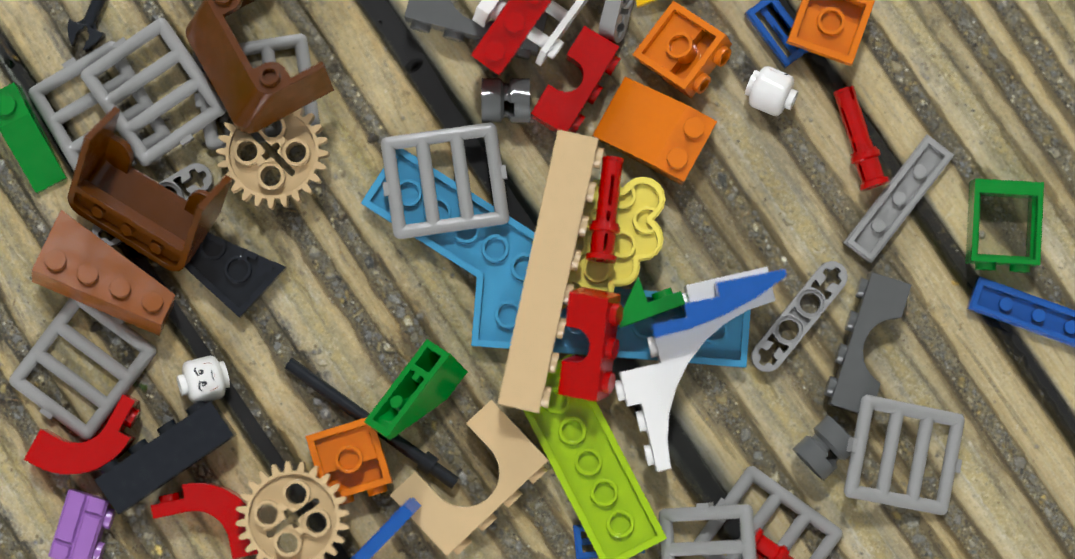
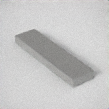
M928 134L925 135L843 243L869 264L872 263L950 162L954 154Z

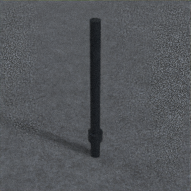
M291 358L286 364L285 370L353 419L360 420L368 417L370 414L294 358ZM378 433L381 439L417 464L416 468L428 476L430 473L451 489L459 480L458 476L438 463L439 458L429 451L424 453L399 434L389 440Z

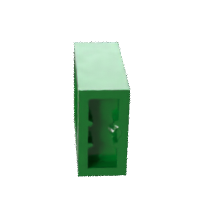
M977 178L969 182L966 263L975 264V270L996 271V265L1009 266V272L1030 273V267H1036L1041 264L1044 182ZM981 196L1028 199L1026 257L978 254Z

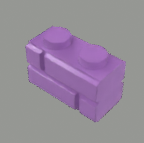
M69 489L48 557L54 559H102L106 543L101 542L104 528H111L116 513L111 508L108 499L77 489Z

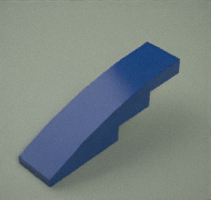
M786 269L715 283L716 297L682 304L685 318L652 324L653 339L689 330L730 313L757 298L787 276Z

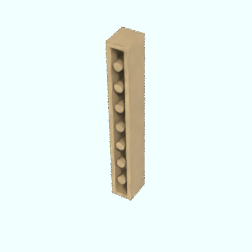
M557 130L498 405L539 413L540 407H548L552 387L545 386L548 372L555 374L559 353L553 352L555 338H563L566 319L560 318L563 304L568 305L569 292L573 291L574 288L573 284L568 283L570 270H578L581 250L575 249L577 237H585L589 216L582 214L585 202L592 203L596 182L590 181L593 168L600 169L604 151L603 148L597 147L599 138Z

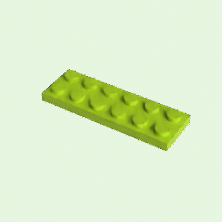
M569 354L557 361L555 374L548 372L545 386L552 387L548 407H540L539 413L523 411L599 559H629L667 539L597 402L558 394L561 362L563 359L573 356Z

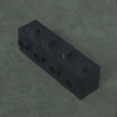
M204 401L196 402L185 410L189 416L178 423L175 419L170 420L157 429L159 433L157 438L149 443L146 439L139 441L128 449L131 455L119 463L117 458L99 469L102 475L95 479V482L118 515L126 512L237 435L215 401H209L208 403Z

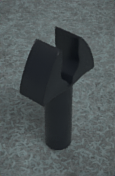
M91 0L84 19L78 22L68 20V37L73 47L76 45L78 35L85 31L86 28L89 39L83 48L85 52L96 47L105 38L106 35L98 31L96 24L106 0Z

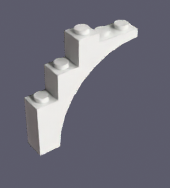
M768 267L684 286L685 293L682 294L684 301L688 303L716 297L715 283L769 272ZM772 287L757 298L722 317L682 332L653 339V335L652 337H647L651 358L658 357L659 363L619 372L620 380L615 381L618 401L625 400L626 407L640 404L641 411H636V418L640 432H647L649 445L643 446L647 465H654L655 471L671 469L668 449L669 413L676 387L689 361L702 344L726 322L747 310L775 301Z

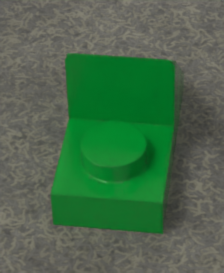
M637 277L623 307V317L618 328L682 306L685 301L681 291L673 293L670 287L651 294L654 301L648 302L640 279Z

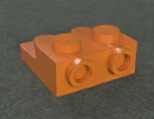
M800 0L786 43L851 66L875 0Z
M672 1L632 55L637 61L660 75L665 82L692 99L696 92L702 94L708 88L711 82L709 75L716 65L722 67L727 63L732 53L730 49L732 43L726 34L680 4Z
M366 418L305 436L314 466H319L317 477L322 478L330 473L331 476L327 483L329 487L336 484L341 485L334 493L336 497H347V500L339 506L355 501L353 494L367 491L368 497L388 491L386 484L393 482L378 432L364 422Z

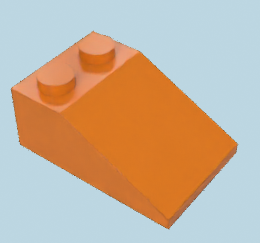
M624 77L592 137L599 138V141L682 186L717 121L676 99L628 77Z

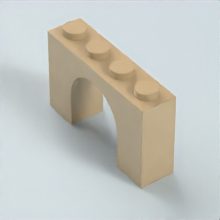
M492 400L466 423L490 448L499 466L497 486L485 501L467 507L453 505L444 500L417 471L390 494L400 507L409 498H414L422 505L411 518L446 556L452 551L458 556L472 542L468 536L477 527L483 532L498 518L493 513L502 504L507 508L510 507L523 494L519 488L527 480L534 484L548 471L544 466L548 459Z

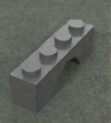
M409 0L404 16L405 21L411 23L410 28L423 33H430L431 29L444 32L443 37L453 41L463 42L464 37L476 40V46L495 21L487 22L483 28L475 21L459 13L451 0ZM544 12L535 25L542 32L545 30L548 13ZM526 38L514 57L529 59L530 55L537 57L540 47Z
M874 272L867 274L866 279H860L855 293V297L860 300L856 312L850 311L845 324V330L850 332L846 344L840 343L834 363L839 364L836 376L829 377L824 391V396L829 397L827 405L858 414L863 396H877L881 383L869 373L863 357L864 343L870 331L879 323L885 320L902 318L911 284Z

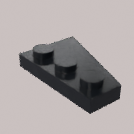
M209 232L190 262L184 267L239 318L253 306L287 269L286 266Z

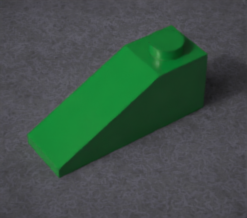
M13 82L1 88L0 132L35 193L38 194L67 179L22 87Z
M426 339L364 422L391 440L447 400L468 371L450 353Z

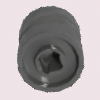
M482 78V123H501L504 118H508L511 123H530V78H511L508 83H503L501 78Z
M828 415L813 428L815 434L813 437L805 436L793 448L797 456L823 481L838 468L837 461L839 459L846 460L851 455V452L847 451L848 440L851 436Z

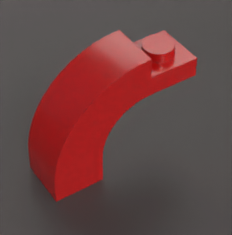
M123 394L104 429L97 436L85 442H72L48 429H40L24 460L43 470L57 474H82L99 470L113 459L120 458L135 440V437L125 433L124 430L126 427L131 429L138 419L141 410L137 409L140 401L130 395Z
M206 482L182 484L184 498L180 499L179 492L158 497L159 504L150 505L153 519L189 511H200L215 517L226 530L233 559L259 553L256 549L246 552L245 549L251 543L250 539H239V536L246 532V527L237 526L236 522L245 519V514L238 512L236 508L247 506L248 502L229 488Z

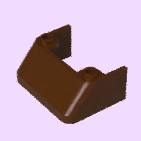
M203 0L187 25L186 37L231 120L239 131L243 133L257 132L334 91L322 61L293 77H290L285 67L277 62H266L254 69L252 68L225 17L256 0Z
M114 107L84 136L68 192V203L78 215L162 267L173 272L181 271L190 262L220 215L232 178L226 175L211 192L201 189L195 190L187 200L131 167L134 159L131 146L126 140L114 134L121 111Z

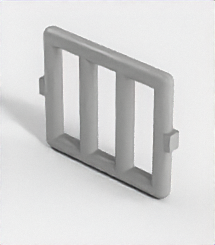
M165 18L156 19L127 40L122 37L112 44L113 50L81 72V79L106 115L114 107L118 108L117 104L178 62L190 77L184 84L130 121H127L120 111L116 129L122 138L129 143L133 154L143 166L151 165L180 144L183 147L195 139L193 137L194 134L226 112L217 92ZM160 34L171 51L108 93L98 79V76ZM199 90L210 107L147 150L136 133Z
M300 33L239 43L246 56L261 53L263 64L266 62H276L275 51L295 48L298 72L300 73L311 67L308 41L304 34ZM193 52V54H192L193 59L195 60V62L197 63V65L200 67V69L202 70V72L204 73V75L206 76V78L209 80V78H208L207 74L205 73V71H204L202 65L200 64V62H199L197 56H196L195 53ZM198 90V93L194 94L196 108H200L202 113L210 106ZM317 100L304 106L305 116L309 113H313L315 116L311 126L320 124ZM216 120L203 128L205 144L209 150L226 148V144L218 138ZM280 121L272 123V127L265 129L266 136H278L282 131V123ZM258 132L251 133L258 143L267 142Z
M115 41L105 43L78 60L74 57L62 64L63 69L32 86L28 91L29 97L73 171H75L85 135L72 142L62 124L96 105L98 102L92 93L89 92L59 111L54 112L45 95L77 77L83 69L113 50L112 44ZM127 58L115 64L120 74L103 84L108 93L136 75ZM144 87L132 94L137 104L122 112L127 121H130L153 105ZM161 116L150 123L155 133L141 140L147 150L171 134ZM135 155L131 167L137 164Z
M494 123L453 127L390 136L382 139L381 150L386 182H382L384 196H388L393 235L395 238L406 239L508 223L510 217L504 182L507 179L506 165H502L497 127ZM484 137L495 212L474 215L464 140ZM450 142L461 217L440 220L430 145ZM416 147L426 222L406 224L395 150Z
M69 298L10 376L9 383L41 408L39 412L48 419L52 420L54 417L80 438L88 441L96 435L116 408L122 395L129 391L156 355L157 349L153 344L124 324L125 321ZM79 308L83 309L140 352L128 369L68 325V322ZM59 335L119 379L108 396H105L47 352ZM38 363L98 407L87 424L26 380Z
M872 395L863 396L860 402L854 438L849 437L847 451L851 452L844 494L853 499L945 515L949 508L955 472L960 473L962 460L958 459L965 423L964 416L959 413ZM873 410L890 413L876 489L859 485ZM905 416L920 419L907 491L906 494L891 492L890 486L903 417ZM933 423L950 426L936 500L920 497Z
M755 466L747 467L725 499L720 498L715 505H737L750 486L755 483L770 494L754 516L755 531L759 527L763 529L781 503L798 514V516L778 542L779 546L785 545L788 547L787 550L790 551L809 523L826 535L809 559H827L843 535L842 530ZM727 519L709 520L694 542L712 541ZM727 554L726 556L701 555L705 559L742 558V554Z
M713 502L696 503V507L665 508L659 512V524L667 539L660 542L662 559H676V556L742 554L743 559H757L753 508L748 504L713 506ZM740 519L741 540L674 543L673 522Z

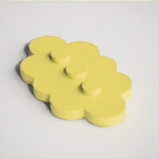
M638 177L628 182L623 188L620 186L616 223L620 227V234L616 235L614 255L617 257L616 263H598L586 260V253L590 252L592 238L589 226L596 219L600 179L592 181L596 182L592 203L585 202L582 214L589 216L585 237L578 236L575 249L581 250L578 270H570L568 283L574 285L573 290L585 287L614 293L615 287L628 286L635 281L639 275L640 262L649 261L657 256L662 248L664 237L662 229L655 219L663 210L666 199L663 188L652 178ZM563 304L562 310L566 308L568 305Z

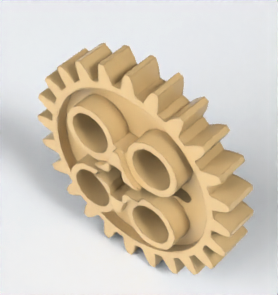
M304 107L278 120L282 123V131L276 137L266 136V127L257 131L272 148L277 149L280 146L277 152L294 169L295 174L293 176H290L273 158H268V152L252 137L251 133H243L235 125L225 122L224 126L230 131L229 136L219 135L218 138L226 144V148L217 149L216 153L226 157V160L217 165L220 169H229V172L223 178L228 175L232 178V181H236L231 191L235 194L244 189L242 194L243 201L247 202L252 196H255L254 202L256 207L260 208L264 200H267L271 210H274L277 200H280L285 208L289 206L290 197L301 203L300 192L302 190L312 195L313 191L309 184L311 181L321 184L322 181L316 173L317 171H327L328 169L323 163H320V159L330 157L329 152L320 149L321 146L328 143V139L326 137H317L324 129L321 124L311 126L315 119L313 113L302 117ZM249 144L255 145L257 147L256 157L251 161H243L240 156L242 148ZM297 145L304 146L306 148L304 159L300 162L290 161V150ZM270 169H278L281 172V179L274 186H267L264 183V176Z
M287 461L283 472L274 464L271 465L272 476H269L264 471H260L259 477L262 481L260 484L252 480L248 482L253 493H241L240 496L248 503L247 506L236 508L238 512L245 514V519L237 521L236 525L246 527V532L239 536V539H250L251 541L245 549L246 552L256 549L259 552L256 559H326L325 552L334 556L337 555L338 551L332 544L334 542H345V539L338 532L339 530L349 529L350 525L341 522V517L349 515L350 511L340 509L339 505L345 502L347 497H336L334 493L341 485L336 484L329 487L327 483L331 476L330 473L319 478L317 477L319 466H314L308 473L306 472L305 462H300L297 470H293L291 462ZM292 484H300L305 488L306 498L302 503H295L289 498L288 491ZM317 498L319 500L318 505L299 517L298 522L300 525L298 527L293 523L273 537L267 536L269 530L288 518V513L286 512L288 509L291 512H296L313 499ZM264 504H271L277 509L278 517L274 523H266L261 519L260 510ZM314 512L323 514L327 520L326 528L321 532L312 530L308 524V519ZM284 533H292L296 536L298 546L295 551L287 552L282 549L280 538Z

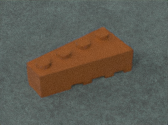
M60 210L32 268L33 283L160 336L174 306L175 294L62 210Z

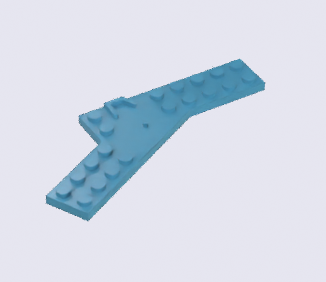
M397 149L395 151L406 224L426 222L418 158L405 149ZM383 168L361 204L392 223L388 196L385 197L382 182H386ZM433 168L440 220L461 217L456 182ZM471 192L474 215L495 212L493 205ZM511 217L508 223L504 225L414 237L477 278L471 346L510 349L535 232ZM615 287L614 293L621 294L620 304L624 307L632 289ZM644 290L647 301H654L651 294L659 291ZM682 306L622 328H618L617 325L616 339L619 340V352L616 358L658 361V357L651 358L647 343V337H652L651 325L685 318ZM567 307L561 311L560 318L566 319ZM751 309L720 327L702 344L689 363L747 368ZM565 325L563 338H555L553 352L588 355L590 348L588 337L580 329Z

